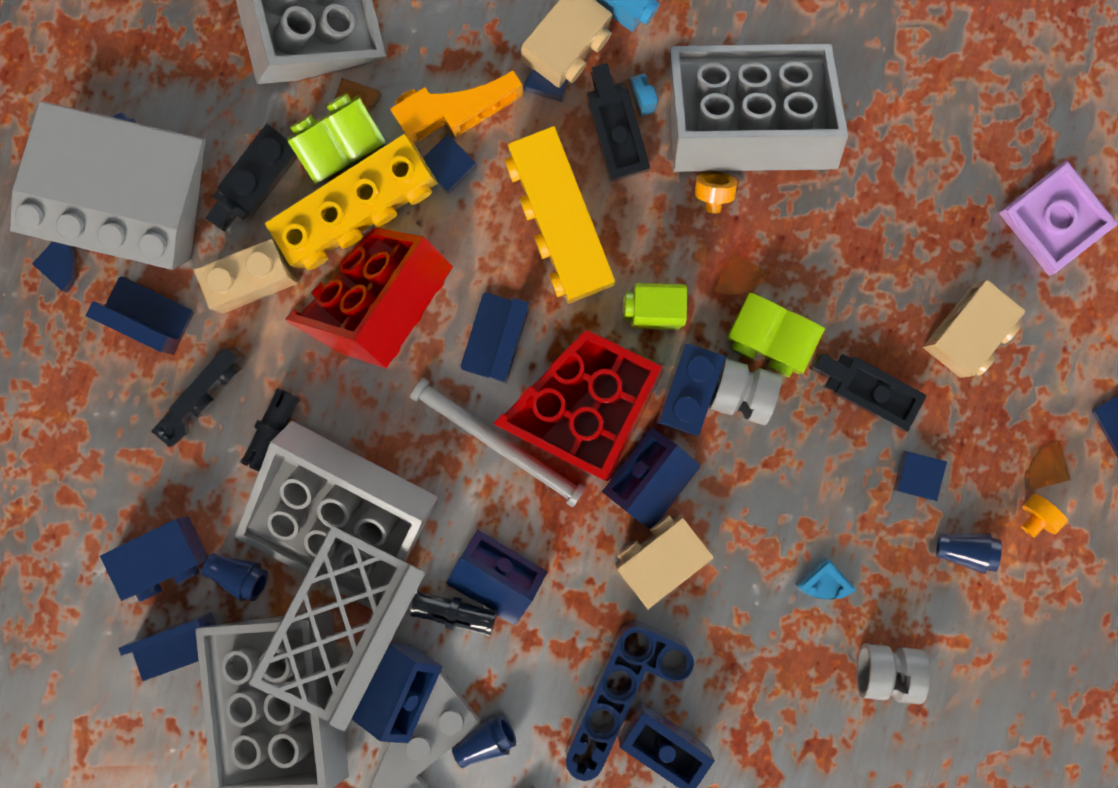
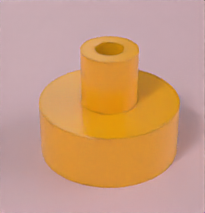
M704 172L696 177L695 196L706 202V212L720 213L722 204L732 202L735 199L737 179L722 172Z
M1033 494L1022 506L1029 519L1021 528L1033 538L1042 529L1052 534H1057L1068 522L1066 516L1055 505L1038 494Z

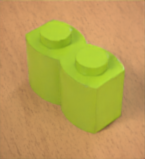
M347 93L343 94L326 105L329 112L315 120L311 114L290 127L293 134L288 136L287 141L315 184L332 176L386 142L359 95L350 99Z
M634 283L631 291H625L622 302V320L630 321V329L680 330L681 327L685 326L687 319L686 284Z
M750 292L746 295L725 339L733 343L731 347L733 352L751 360L757 354L770 361L769 369L790 378L793 372L797 374L804 373L825 328Z

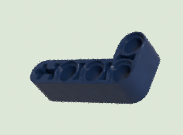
M637 620L627 621L621 625L566 745V766L571 776L577 780L588 781L600 774L646 671L671 682H680L690 676L694 667V659L682 640ZM636 632L645 635L647 638L646 644L641 650L630 651L624 646L628 635ZM671 650H678L684 654L683 662L676 668H668L662 663L665 654ZM616 671L625 672L630 676L627 685L620 689L612 688L607 683L608 677ZM597 710H607L612 714V720L605 726H596L590 720L591 715ZM589 736L593 739L591 743L592 759L586 757L583 763L578 762L577 754L583 755L588 746Z

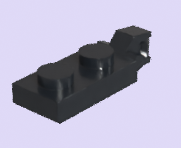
M608 63L592 67L591 77L595 90L587 92L588 107L610 182L650 171L649 160L628 89L625 90L623 82L613 84Z
M268 124L263 127L217 187L218 190L213 195L217 202L206 216L209 222L226 232L237 216L244 220L250 213L252 215L255 214L298 158L288 143L287 138Z
M235 347L223 348L172 404L169 412L151 432L168 447H173L189 434L191 416L193 414L197 418L202 416L214 403L215 399L210 395L219 385L222 384L227 387L241 373L243 369L238 364L245 356Z
M823 353L820 355L816 354L809 367L810 370L828 379L824 387L833 391L832 394L903 432L909 431L927 397L926 394L857 357L850 358L841 354L839 360L836 361Z

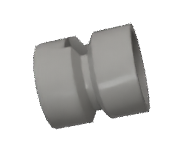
M725 358L709 409L728 415H733L739 411L741 412L742 419L767 425L778 400L782 381L781 374L761 368L756 369L752 373L749 372L747 364Z
M864 643L859 651L856 668L859 696L863 699L886 701L892 695L897 702L923 704L927 698L930 685V664L926 651L923 649L899 647L893 653L887 645Z

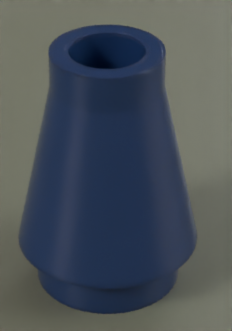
M990 533L939 534L936 545V558L946 559L982 574H986L987 571L997 572L1002 554L1001 539L992 538Z
M216 553L208 556L202 568L203 576L213 580L241 602L246 599L252 602L257 600L268 580V572L261 569L260 563L225 557Z
M490 716L461 742L452 747L453 757L462 769L472 764L509 755L510 749L516 746V737L510 723L504 716L497 718Z

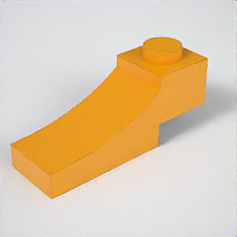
M511 71L487 84L459 92L430 94L426 87L419 91L412 89L399 96L395 101L396 105L390 108L405 135L416 145L446 125L455 138L459 137L523 96V88L515 72Z

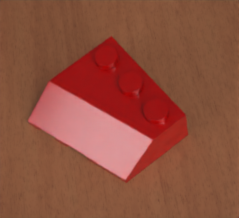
M374 227L340 262L341 272L325 285L320 282L311 291L315 299L301 313L294 309L285 320L340 354L387 369L391 361L399 354L402 344L414 326L420 322L423 312L435 294L443 287L445 279L453 266L424 236Z
M585 330L533 386H530L520 396V399L493 424L604 481H609L664 370L662 366L591 331Z

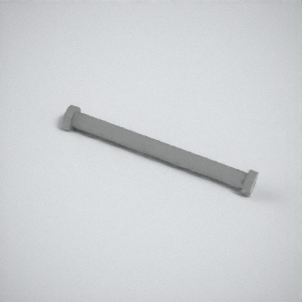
M424 377L419 381L410 395L412 400L415 402L423 401L568 499L566 504L572 508L575 506L586 489L584 485L579 483L576 486L431 388L429 386L430 381Z

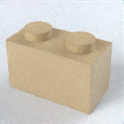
M559 0L522 44L521 62L530 69L536 70L558 88L561 87L566 79L573 83L583 72L587 64L584 59L592 50L598 53L609 40L612 34L608 30L612 13L595 0Z
M269 239L194 270L209 309L223 314L298 284L292 266L289 265L274 239Z
M988 280L973 284L922 348L960 378L971 377L976 374L980 376L994 362L995 356L992 353L1000 343H1007L1019 331L1021 325L1018 321L1026 310Z
M667 515L650 529L653 535L641 545L636 540L617 555L620 559L615 564L617 571L647 609L655 605L714 558L680 515L674 519Z

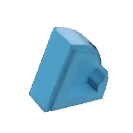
M642 73L630 77L628 80L640 117L653 114L658 98L654 87L647 83V75Z
M824 558L796 584L806 594L819 599H840L856 591L852 584L827 558Z

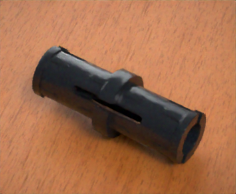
M280 388L275 389L274 396L262 420L257 419L254 428L257 430L244 457L240 461L245 466L249 464V468L260 471L270 442L287 426L297 404L301 400L299 397L292 396L291 393Z
M418 590L414 596L410 612L412 617L445 624L446 629L454 630L456 627L491 637L497 615L496 610L463 603L462 598L453 597L451 600Z

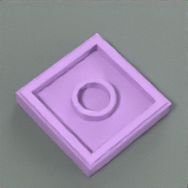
M1067 160L1059 164L999 212L1000 216L1048 276L1057 273L1118 224Z

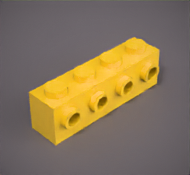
M555 126L509 143L510 157L505 158L504 162L512 183L518 180L521 182L525 195L519 197V201L527 221L535 218L540 234L534 235V239L542 259L550 257L555 272L550 273L549 278L556 296L565 295L567 303L570 304L614 287L615 279Z
M403 134L264 224L290 266L312 270L328 260L327 254L340 246L344 249L357 243L363 237L361 232L373 224L379 227L393 220L397 216L395 210L410 202L411 205H414L426 199L432 193L430 188L438 184L414 142L407 135Z

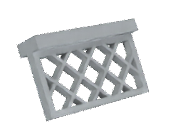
M331 525L250 679L249 685L328 721L329 725L345 732L425 572ZM335 538L352 545L357 562L332 570L327 554ZM358 549L373 557L362 560ZM382 560L396 567L388 583L370 588L364 569L365 565ZM324 561L328 572L317 575ZM359 568L366 591L341 599L334 576ZM330 578L337 601L312 609L307 596L311 584ZM383 591L376 605L373 594ZM368 597L373 611L368 622L350 627L344 605ZM304 599L307 611L296 615ZM339 607L346 629L321 638L314 615ZM309 617L316 640L291 649L286 634L290 624ZM363 630L356 644L353 634ZM348 636L353 650L348 661L330 667L323 644ZM283 639L286 651L275 654ZM319 646L326 669L300 678L293 655ZM289 657L295 680L277 686L262 679L270 663ZM343 670L335 684L332 673ZM328 675L332 692L325 706L323 707L307 700L303 684ZM298 686L301 696L288 691V689Z

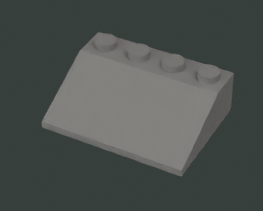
M236 0L257 84L302 80L386 58L372 0Z
M832 44L670 46L671 140L674 172L826 170L839 168L848 132Z
M41 101L38 104L12 189L10 231L173 270L191 260L206 139Z
M291 421L270 442L235 538L305 575L331 525L406 562L438 497ZM335 538L327 554L332 570L357 562L352 545ZM358 549L362 560L373 557ZM382 560L365 565L364 569L370 588L388 583L396 567ZM324 561L317 575L328 572ZM359 568L334 576L339 592L347 597L366 591ZM330 578L319 581L333 589ZM383 591L373 594L376 605ZM368 597L356 600L360 604L372 609Z
M332 611L314 615L321 638L334 634ZM284 615L202 626L195 629L212 788H334L349 777L344 731L329 725L328 721L249 685V681ZM309 617L291 623L286 632L291 649L316 640ZM283 639L275 654L286 651ZM335 640L323 644L330 667L337 665ZM319 646L293 655L300 678L326 669ZM289 657L270 663L262 679L277 686L295 680ZM338 672L332 673L335 684L339 679ZM328 675L303 684L307 700L324 707L332 692ZM298 686L288 689V691L301 696Z

